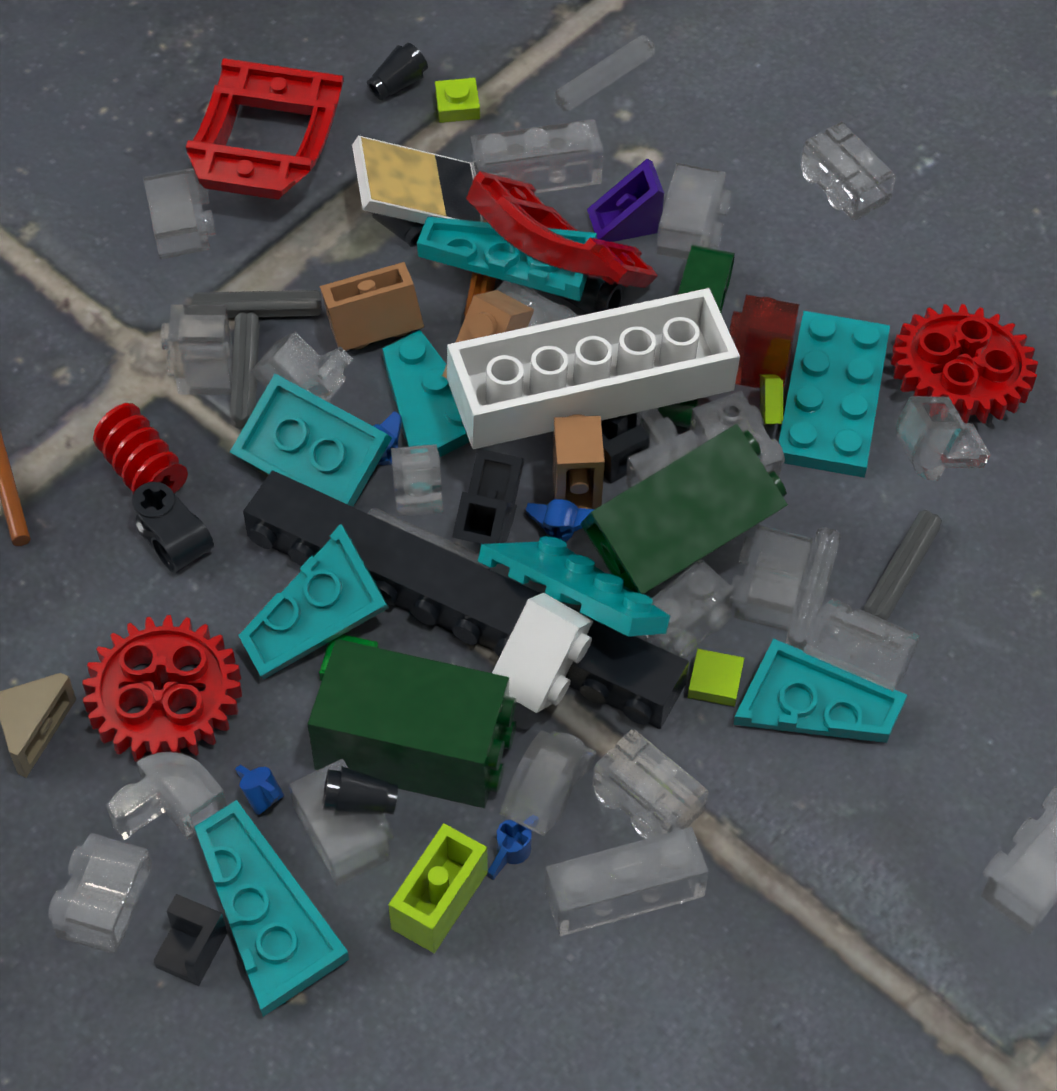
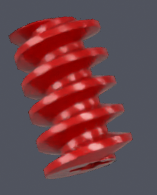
M124 403L107 412L99 421L94 430V444L103 453L106 461L113 465L114 471L122 477L123 483L132 490L133 495L136 489L148 482L164 483L171 488L174 494L186 483L188 477L187 468L179 464L177 455L169 451V445L160 439L159 432L156 429L150 427L149 420L144 415H141L140 408L135 404Z

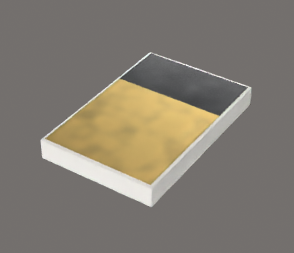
M359 135L352 144L364 211L421 224L425 223L427 217L483 221L480 213L466 199L474 179L470 162Z

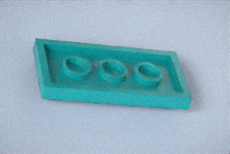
M803 311L775 462L865 478L890 325Z

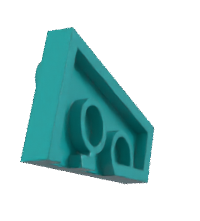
M418 330L382 348L383 360L394 401H396L399 415L402 417L401 427L408 445L413 471L469 443V438L447 378L442 376L447 364L422 331Z
M342 524L330 535L331 539L322 549L301 566L300 573L281 593H277L238 635L260 677L263 679L268 678L389 608Z
M773 638L734 716L733 725L887 743L905 705L907 694Z

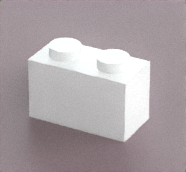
M545 593L529 598L492 673L509 677V696L515 697L516 702L535 713L540 712L551 704L558 705L569 688L571 680L566 678V675L573 661L579 663L591 644L592 638L587 633L593 620Z

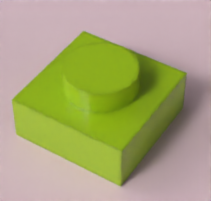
M476 78L435 81L439 123L480 119Z

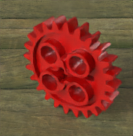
M943 304L941 314H938L929 307L926 309L924 318L914 314L911 324L903 323L900 335H897L895 339L891 365L896 366L893 374L894 379L903 380L900 390L902 392L915 391L912 400L914 404L925 400L929 402L928 413H932L938 408L943 409L945 420H949L954 413L960 414L961 420L965 424L968 423L970 415H976L983 424L986 423L989 413L1002 420L1005 410L1015 413L1019 403L1027 402L1037 377L1035 372L1038 361L1032 359L1035 349L1034 347L1024 346L1027 339L1025 334L1013 336L1014 323L1004 326L998 324L1000 320L999 314H995L988 319L984 317V310L981 307L976 310L975 314H970L965 304H961L958 312H953L947 304Z
M166 615L163 625L158 627L155 626L151 617H146L144 630L139 631L132 623L127 624L128 637L124 639L112 633L110 635L113 644L112 649L97 647L96 650L101 663L88 662L87 664L91 678L82 681L85 694L87 695L83 698L86 712L90 713L88 718L92 729H99L98 732L104 744L114 740L113 744L117 754H122L131 746L132 755L136 762L143 757L146 751L151 752L154 764H159L163 752H170L173 760L179 762L181 749L187 747L193 755L197 756L199 755L198 741L203 739L205 742L214 745L216 740L213 729L216 728L223 731L230 729L226 715L238 714L239 711L235 699L242 697L241 684L237 682L241 680L239 665L235 664L233 649H225L223 636L220 634L210 639L208 625L204 624L194 632L191 619L188 617L182 621L179 627H174L171 615ZM139 664H150L143 670H132ZM186 665H198L195 669L190 671L180 670L182 667ZM135 706L145 707L138 713H126ZM182 707H194V709L187 714L175 713Z

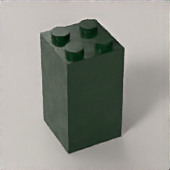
M736 423L591 511L580 524L610 573L620 577L624 581L623 585L636 593L645 594L786 507L788 504L783 497L787 495V492L778 475L774 471L767 472L758 456L761 455V449L754 436L748 430L742 432Z
M336 639L308 721L315 770L327 772L328 769L340 771L341 766L391 784H398V789L485 809L490 791L498 793L504 773V764L501 763L503 749H511L516 731V721H513L516 698L509 696V677Z

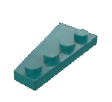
M427 217L417 241L418 257L577 301L581 300L588 277L587 274L556 268L526 255L507 242L488 222ZM548 228L556 234L585 244L590 237L597 239V233Z
M544 536L540 537L538 542L481 544L478 562L490 568L496 567L497 564H503L509 567L508 577L522 584L529 583L530 580L546 585L545 594L559 602L581 605L580 613L628 637L666 634L670 615L653 605L652 598L627 588L623 585L624 581L620 577L607 574L594 566L595 562L592 559L577 555L566 548L567 543L561 539Z
M237 800L194 826L263 1017L349 960V953Z

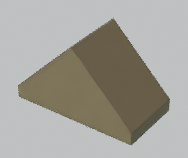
M57 673L0 691V722L8 750L17 773L25 778L31 772L76 701L70 678L65 674Z

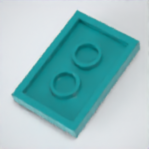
M274 373L231 448L230 453L267 474H270L273 470L353 507L392 437Z

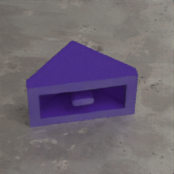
M649 159L643 161L587 208L594 232L597 233V239L615 242L661 233L664 191L653 161Z

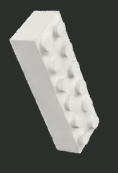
M706 288L447 344V381L472 449L553 432L554 417H568L580 414L584 416H601V420H606L734 391L740 355L710 289Z

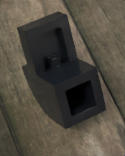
M477 449L468 493L462 492L452 538L478 544L506 543L517 508L515 502L524 466V458Z

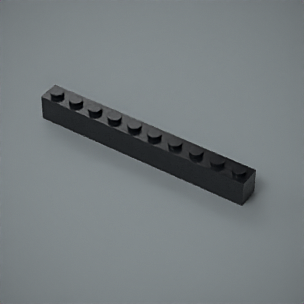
M273 470L243 510L247 536L255 544L264 549L274 548L285 553L300 566L311 556L314 557L331 539L330 535L342 524L388 606L396 605L409 611L420 622L427 625H439L453 632L461 641L471 645L479 644L494 651L498 657H500L528 599L541 594ZM586 616L593 620L587 633L592 638V641L579 663L573 661L566 675V678L571 680L569 687L580 691L587 700L593 703H605L623 711L630 720L638 724H650L661 729L686 685L689 661L636 636L628 637Z

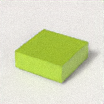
M776 374L760 375V420L765 424H781V421H783V380Z
M697 648L688 698L735 707L744 657Z

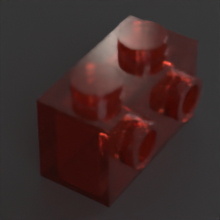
M746 294L742 312L733 311L729 330L740 355L735 384L760 389V375L776 374L783 380L784 391L800 304Z

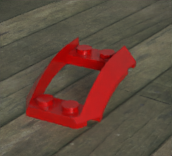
M223 58L218 85L214 86L207 111L197 134L192 141H187V154L199 184L205 189L279 200L315 166L333 123L344 78L342 75ZM244 105L311 115L297 154L291 156L226 146L239 106Z
M479 171L474 177L466 198L467 201L497 233L526 255L556 268L600 276L611 285L616 282L625 287L646 288L658 277L653 268L640 258L643 253L637 247L591 237L585 244H582L549 230L548 228L578 231L553 207L545 206L534 194L536 189L532 184Z

